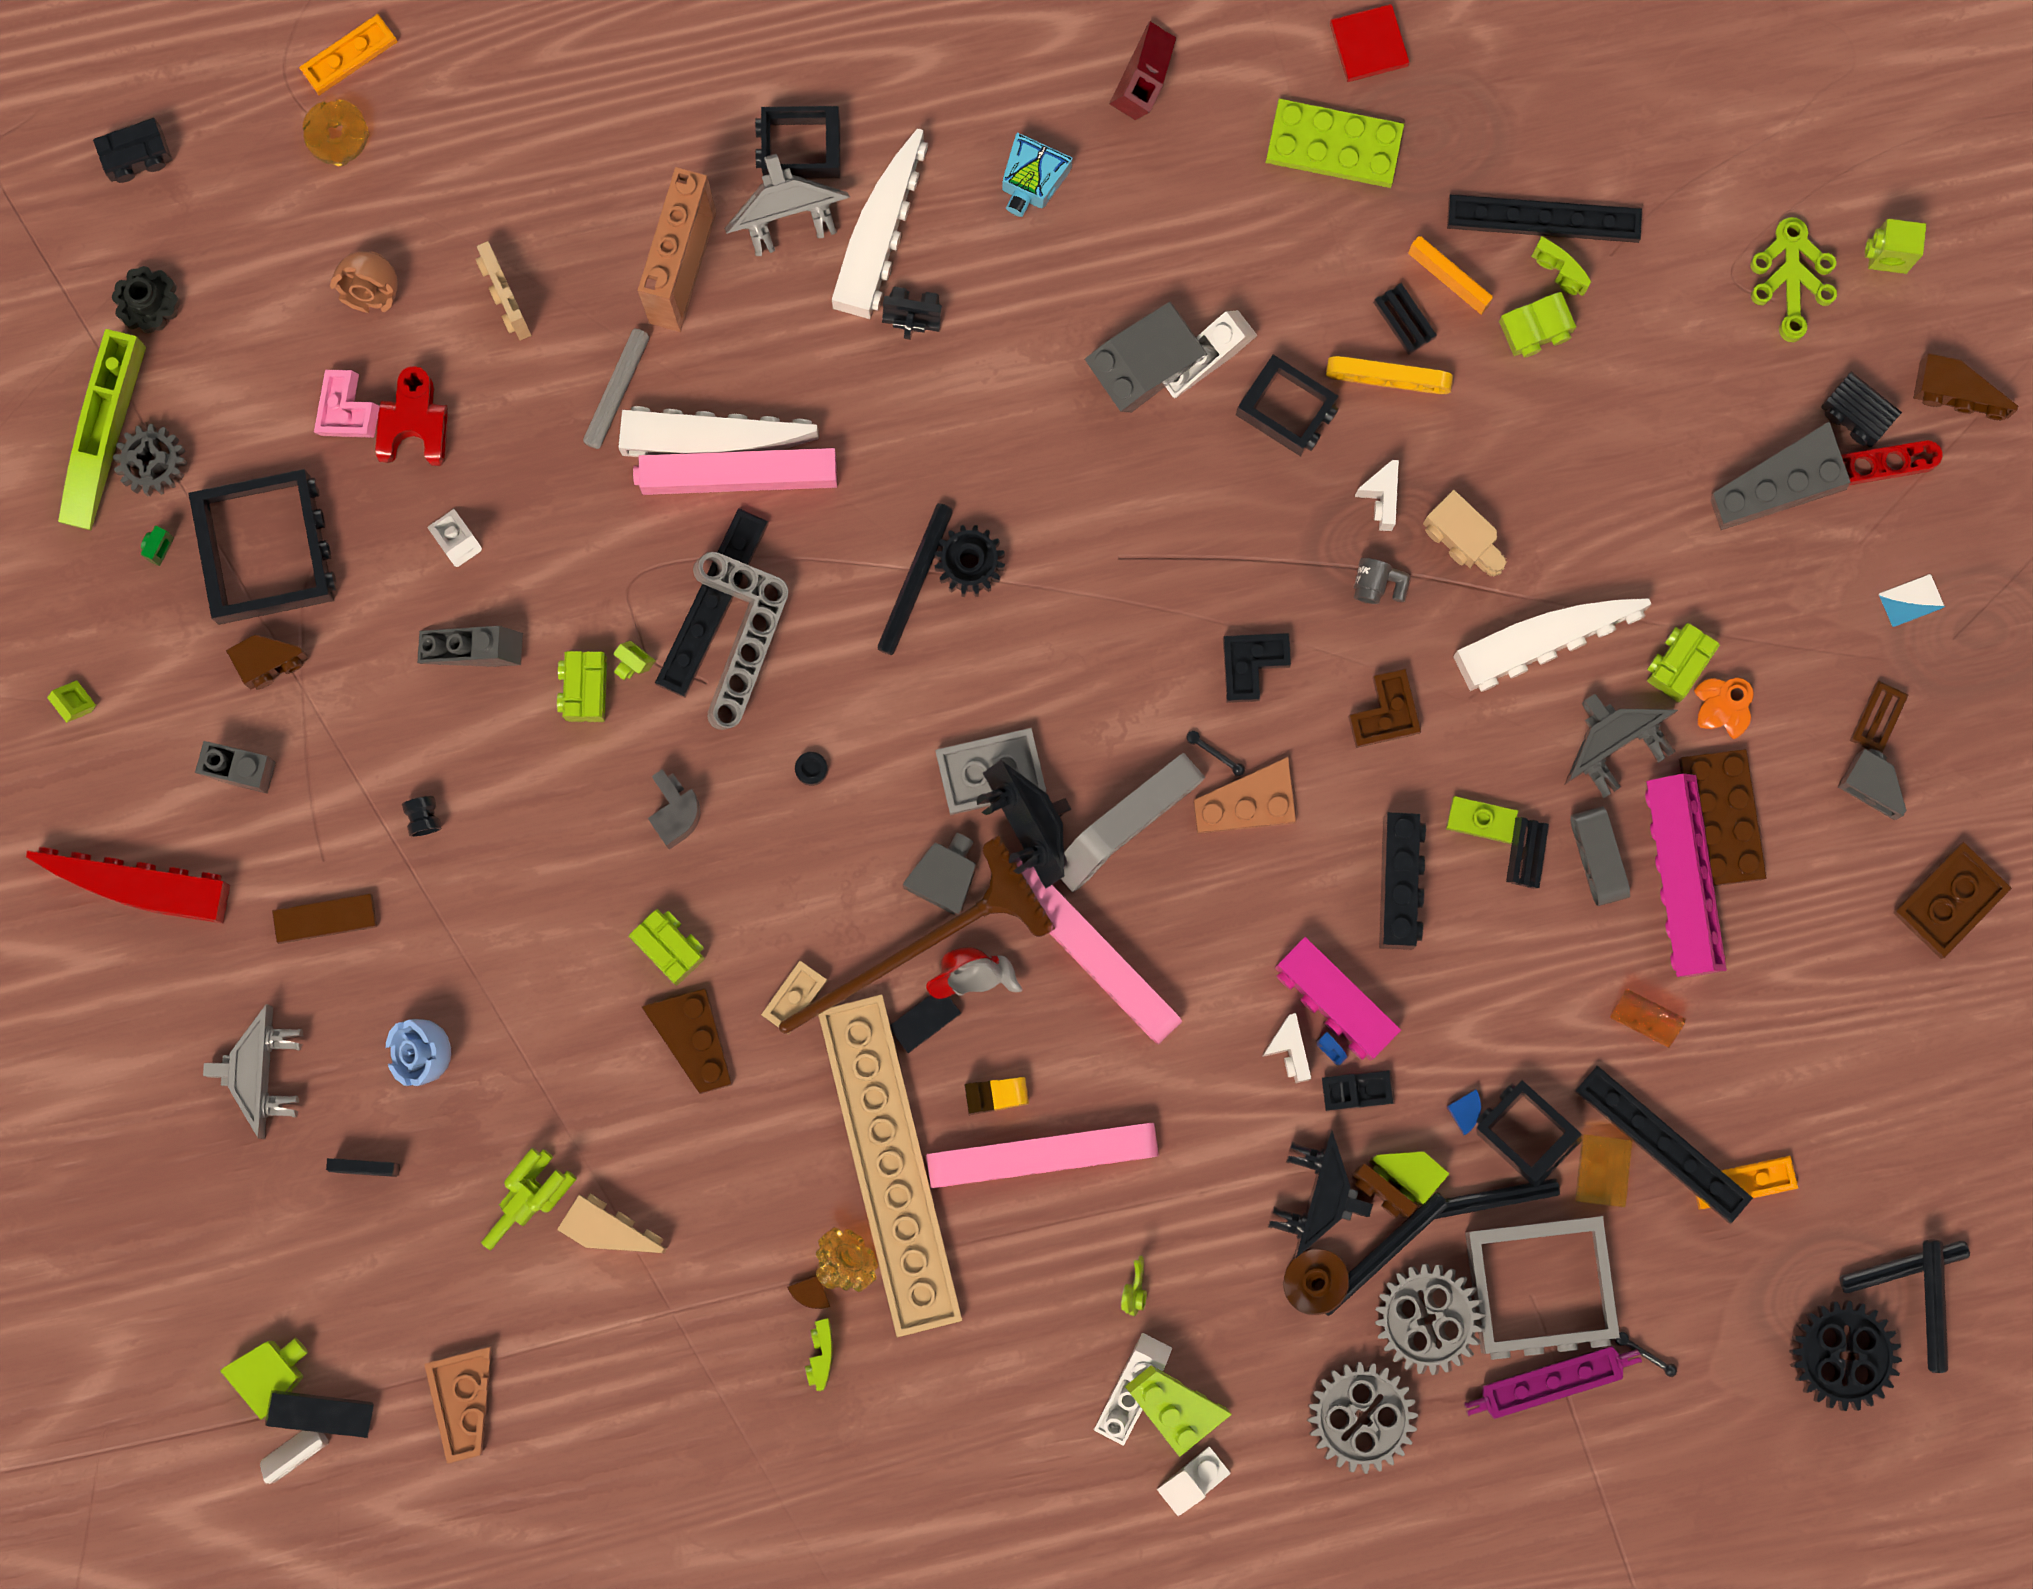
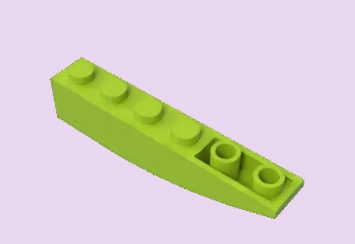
M109 329L104 331L71 451L58 520L62 524L92 530L116 450V444L119 440L146 346L137 336Z

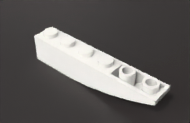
M917 129L899 150L866 202L848 244L832 297L833 309L867 319L871 318L873 310H879L883 297V292L879 291L882 280H888L892 267V262L888 261L891 250L896 251L898 248L901 232L897 231L900 220L906 221L910 208V202L906 201L909 190L915 191L919 172L915 171L918 160L924 161L927 153L928 142H924V130Z
M634 406L631 407V410H622L619 450L622 456L639 457V455L784 450L817 440L819 438L818 426L812 424V421L807 419H794L793 423L780 422L779 418L763 416L760 420H749L747 416L742 414H729L728 418L715 417L714 413L698 411L696 415H684L682 411L677 409H664L663 413L650 412V409L646 407Z
M1649 598L1611 600L1548 612L1516 623L1457 650L1453 657L1469 690L1472 691L1479 688L1481 692H1484L1498 685L1497 679L1507 674H1509L1510 678L1517 677L1528 671L1527 665L1537 660L1540 665L1545 664L1558 657L1556 652L1567 647L1569 651H1573L1587 643L1585 638L1597 634L1598 638H1601L1615 631V625L1624 620L1631 624L1646 616L1644 611L1650 607L1651 602Z

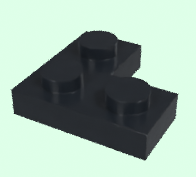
M1289 633L1223 636L1226 703L1260 701L1258 669L1290 668Z

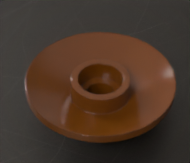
M1312 1249L1305 1251L1296 1259H1293L1287 1267L1283 1280L1284 1293L1289 1303L1296 1310L1307 1315L1326 1314L1338 1307L1348 1292L1349 1273L1347 1267L1336 1254L1328 1250ZM1318 1281H1324L1325 1283L1321 1290H1315V1284Z

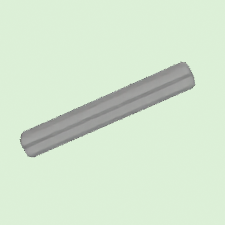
M635 328L630 334L583 438L584 443L589 447L599 449L649 341V336L645 331Z

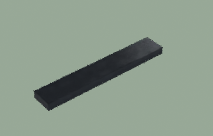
M1450 194L1448 199L1447 229L1639 243L1641 240L1642 208Z
M738 508L717 553L749 565L769 524L768 521ZM712 562L708 570V576L714 577L717 574L718 569L714 562ZM739 572L735 573L733 578L734 584L739 587L744 574ZM701 585L655 681L657 686L686 698L734 596L707 585Z
M1598 1065L1575 1090L1579 1096L1729 1224L1738 1217L1753 1199L1752 1196Z

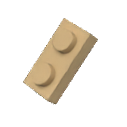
M799 961L761 1015L779 1028V1024L814 1001L826 984L827 979Z

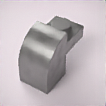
M662 769L651 777L670 804L650 816L648 820L667 848L671 849L695 830L700 818V805L692 789L680 796L679 793L684 788L673 773L667 777Z

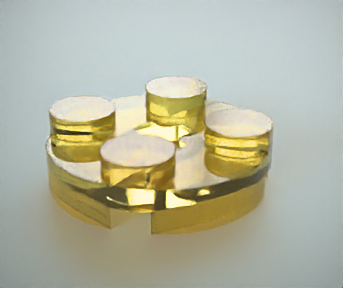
M336 99L337 102H320L308 111L303 121L302 129L304 131L303 137L306 147L321 162L344 166L359 156L364 150L367 138L369 137V129L362 113L352 103ZM339 125L343 127L341 129L342 135L339 138H329L331 134L328 129L331 126L333 128H337Z

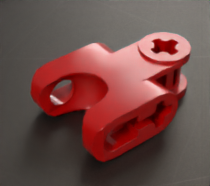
M410 366L401 371L397 379L396 402H380L375 453L379 462H393L396 459L397 449L402 440L413 436L424 441V456L430 465L442 466L445 461L448 407L447 405L433 404L434 383L427 372L421 367ZM416 380H419L422 386H417L416 391H413L410 385H415Z

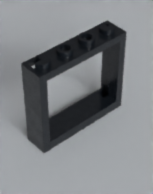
M305 469L188 493L211 619L218 625L334 601L333 591L336 590V578L333 571L329 572L327 560L331 559V551L328 541L323 540L321 529L325 528V519L322 509H317L315 497H319L320 493L317 488L316 479L311 478ZM298 486L316 587L228 605L210 504Z

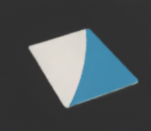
M1930 574L1879 593L1892 627L1945 607Z

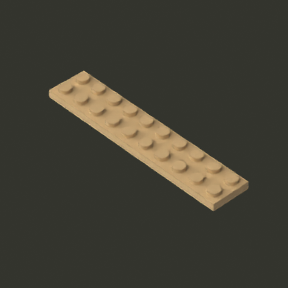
M883 995L831 1007L819 1014V1019L896 1336L901 1337L960 1322L962 1317Z

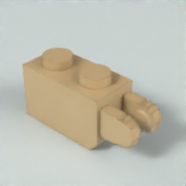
M1453 490L1426 517L1423 523L1427 527L1425 529L1426 533L1435 542H1443L1450 549V556L1458 564H1466L1469 568L1476 564L1483 572H1487L1488 575L1493 577L1501 574L1507 561L1504 555H1501V552L1493 545L1497 539V530Z

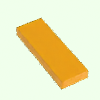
M376 14L299 68L320 96L398 41L379 14Z
M1422 236L1416 238L1411 244L1408 254L1482 315L1489 307L1493 299L1492 295Z
M1791 1156L1721 1170L1753 1198L1798 1189ZM1696 1196V1201L1699 1210L1710 1208L1705 1202H1703L1698 1196Z

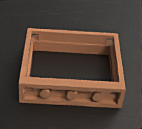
M677 167L674 169L638 287V293L649 324L681 332L717 213L707 175ZM648 278L656 280L655 290L645 288Z

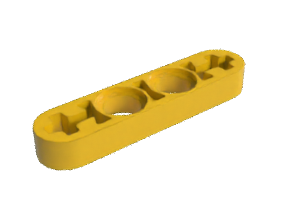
M1340 356L1328 358L1326 376L1336 380L1434 394L1450 393L1453 375L1446 371Z

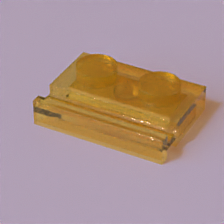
M1582 1135L1575 1202L1626 1207L1632 1140Z

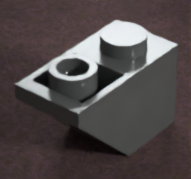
M203 741L195 773L237 787L267 794L276 762L265 755Z

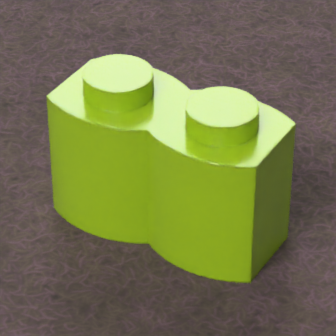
M1562 292L1552 294L1532 304L1502 315L1499 320L1513 355L1522 354L1524 358L1542 350L1540 346L1552 342L1556 346L1572 338L1570 334L1576 329V324Z

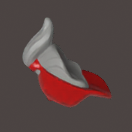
M972 947L958 948L946 953L941 960V974L926 984L929 994L937 999L947 998L953 994L962 996L967 992H985L994 988L999 983H1002L1012 992H1021L1023 990L1016 979L1014 968L1008 958L1002 955L987 956L984 952Z

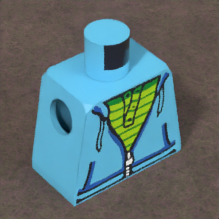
M1017 133L1002 181V190L1012 195L1006 209L1016 216L1023 217L1029 203L1039 208H1044L1070 173L1073 158Z

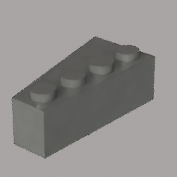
M1827 422L1715 491L1710 501L1720 530L1847 490L1851 482L1830 422Z

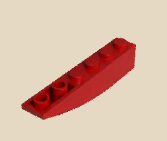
M39 847L38 852L27 851L26 858L56 876L87 891L126 906L169 916L221 924L224 922L230 884L221 881L222 875L202 872L201 878L188 876L189 870L169 867L168 872L156 871L157 865L137 862L136 867L123 866L124 860L104 857L103 862L91 861L92 855L79 852H71V857L58 855L59 850L47 847Z

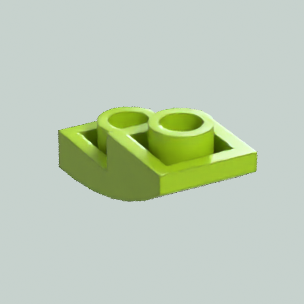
M1541 236L1531 257L1537 259L1536 262L1546 269L1553 270L1555 268L1560 271L1555 283L1559 284L1564 292L1571 295L1579 294L1584 296L1591 283L1586 272L1567 252Z
M830 1318L815 1321L816 1329H811L815 1350L821 1348L822 1355L809 1358L811 1365L805 1366L809 1386L816 1385L817 1391L826 1388L832 1366L833 1339Z

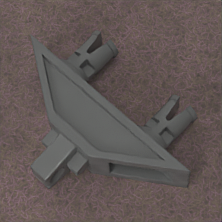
M1596 694L1591 695L1582 702L1584 709L1589 715V718L1585 720L1589 730L1585 734L1565 784L1584 773L1585 775L1589 774L1603 798L1611 794L1607 784L1615 792L1621 788V785L1618 784L1606 766V758L1637 738L1644 740L1658 763L1665 759L1662 750L1669 757L1676 751L1672 748L1659 727L1661 722L1671 717L1678 710L1618 709L1616 711L1611 704L1605 707Z

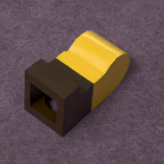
M1025 1077L964 1084L969 1116L1029 1104Z

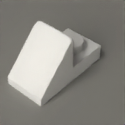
M1399 460L1390 461L1364 483L1355 494V497L1380 499V501H1375L1374 520L1379 521L1380 531H1392L1396 524Z
M455 509L427 527L456 567H459L482 550V547Z
M1294 1013L1287 1016L1262 1057L1288 1051L1289 1057L1284 1058L1288 1077L1294 1076L1295 1083L1309 1081L1311 1075L1297 1016Z
M1208 1446L1157 1488V1490L1177 1516H1179L1204 1499L1210 1490L1231 1473Z

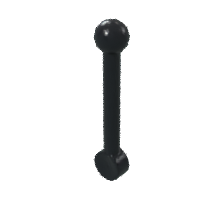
M1190 731L1187 734V742L1189 744L1199 745L1232 768L1235 775L1241 776L1244 774L1245 767L1243 764L1234 763L1200 739L1198 732Z
M1619 1332L1620 1338L1615 1339L1617 1345H1626L1632 1350L1638 1349L1641 1356L1662 1368L1668 1377H1674L1677 1374V1367L1674 1364H1666L1630 1341L1626 1333Z

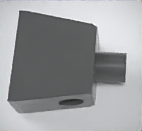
M956 833L948 849L938 843H934L903 883V888L955 916L960 915L976 870V864L966 858L974 842L966 836Z

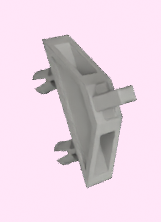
M777 154L764 157L769 174L762 176L763 184L759 186L724 228L726 234L741 229H749L755 256H762L761 239L764 240L770 253L775 251L767 225L770 221L807 210L811 212L817 238H824L823 221L826 222L831 235L837 233L829 205L833 202L850 198V195L846 191L792 175L790 168L782 170Z
M268 1004L264 1006L230 1052V1055H223L222 1063H204L203 1076L221 1078V1086L229 1088L257 1138L264 1140L268 1116L297 1117L299 1112L282 1107L287 1104L299 1103L298 1096H269L270 1052L272 1049L301 1050L303 1046L300 1043L286 1041L287 1038L302 1037V1029H273V1006Z

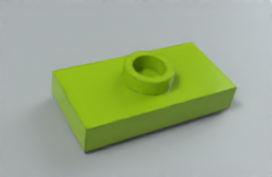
M1453 796L1446 830L1510 844L1512 843L1515 818L1517 817L1518 810Z

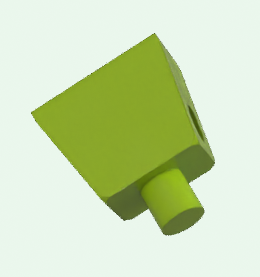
M294 1338L282 1349L275 1341H267L228 1364L220 1372L259 1419L264 1420L266 1419L271 1390L292 1392L302 1380L303 1375L295 1364L308 1351L297 1338Z

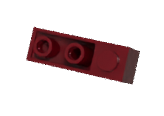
M1151 21L1148 22L1109 103L1111 106L1134 120L1151 112L1165 81L1176 42L1175 36Z

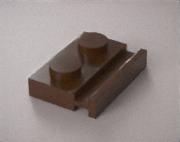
M1361 1164L1352 1174L1357 1179L1354 1185L1367 1196L1371 1197L1374 1193L1384 1202L1381 1207L1393 1217L1397 1218L1399 1215L1404 1218L1410 1217L1418 1207L1367 1164Z

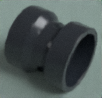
M434 796L419 797L402 803L403 812L410 820L407 825L410 837L424 836L442 829L440 819L434 816V810L437 807Z

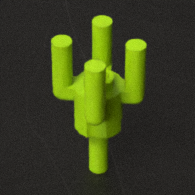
M531 1148L505 1179V1187L510 1192L499 1204L504 1215L481 1241L482 1245L492 1250L515 1221L525 1226L537 1211L550 1212L577 1178L569 1171L562 1174L556 1169L546 1182L541 1185L535 1179L552 1160L553 1156L544 1149L539 1153L536 1149Z

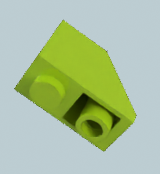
M1425 1152L1375 1155L1369 1160L1374 1165L1373 1170L1387 1182L1391 1180L1400 1188L1399 1191L1413 1203L1417 1202L1419 1205H1423L1450 1174Z

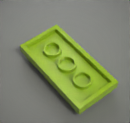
M1279 99L1265 163L1391 188L1404 124Z

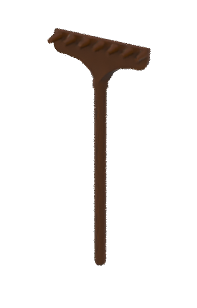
M998 835L983 846V854L988 861L991 879L988 890L983 898L976 902L975 906L788 1017L779 1024L781 1033L787 1034L982 916L1006 913L1018 917L1027 926L1031 934L1036 937L1045 936L1055 930L1053 923L1023 874L1013 871L1018 866L1015 862L1009 863V856L1011 854L1000 836Z

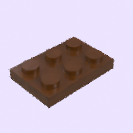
M1962 842L1893 913L1940 959H1943L2012 888L1967 844Z

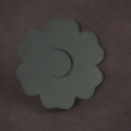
M142 266L138 269L129 270L126 276L127 280L116 282L115 291L112 294V300L118 306L115 314L129 329L140 327L143 332L152 333L164 329L166 325L165 319L171 320L176 318L177 309L180 306V299L174 294L177 286L164 271L158 270L152 273L148 267Z

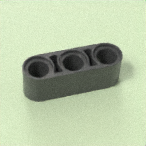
M1604 806L1571 814L1570 821L1595 904L1601 906L1630 898L1628 879L1610 819Z

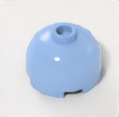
M409 1019L396 1023L389 1031L386 1048L391 1047L392 1063L388 1064V1067L394 1078L404 1086H421L435 1081L448 1068L451 1060L449 1038L443 1028L436 1023L424 1019Z

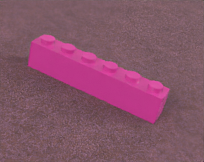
M1678 774L1646 781L1648 789L1645 792V799L1652 814L1653 822H1651L1650 831L1657 846L1658 854L1655 857V863L1658 872L1661 873L1663 885L1660 895L1663 904L1666 906L1668 917L1665 928L1672 943L1673 952L1670 957L1672 968L1676 971L1677 977H1694L1727 971L1696 775Z

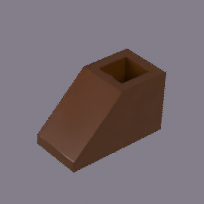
M253 635L226 650L242 682L250 690L254 688L260 690L271 685L274 682V677L283 672L290 674L299 670L303 666L302 662L309 659L307 654L298 646L259 635Z

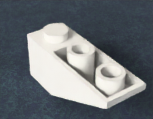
M1238 310L1224 312L1196 337L1208 355L1166 386L1173 398L1180 396L1231 359L1258 336Z
M1144 1333L1141 1334L1094 1431L1124 1446L1142 1412V1408L1125 1386L1150 1365L1163 1371L1172 1347Z

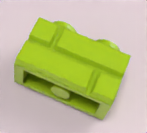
M1686 623L1681 630L1677 627L1674 628L1665 641V644L1670 646L1663 656L1657 654L1647 668L1651 672L1647 682L1679 703L1686 697L1720 646L1717 641L1703 634L1702 631L1689 623Z
M566 651L564 660H559L558 679L564 680L563 693L557 694V712H563L562 717L565 721L605 722L607 656L604 652Z
M656 909L629 934V937L677 986L705 960L700 953L704 947L691 934L685 938L678 931L677 928L682 924L669 911L662 914Z

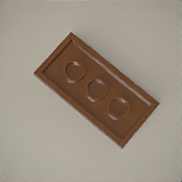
M1747 750L1681 757L1679 759L1681 774L1696 775L1713 886L1767 879Z

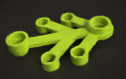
M1789 217L1778 224L1775 231L1776 240L1764 252L1757 253L1750 262V267L1754 273L1764 274L1771 267L1772 260L1785 250V263L1764 284H1758L1753 289L1751 299L1757 305L1767 304L1772 298L1773 292L1786 281L1787 317L1780 323L1779 333L1785 341L1797 342L1807 331V322L1801 316L1800 282L1815 295L1817 303L1822 306H1829L1837 297V290L1834 286L1822 284L1799 262V251L1815 264V270L1821 275H1827L1833 271L1836 266V259L1830 253H1822L1807 239L1808 228L1802 220ZM1787 229H1795L1798 233V236L1791 237L1788 234ZM1763 259L1766 262V267H1758L1756 260ZM1820 260L1829 261L1830 268H1823ZM1757 291H1765L1767 298L1760 299L1757 296ZM1821 291H1828L1831 294V299H1824L1821 296ZM1790 322H1797L1800 326V330H1792L1790 328Z

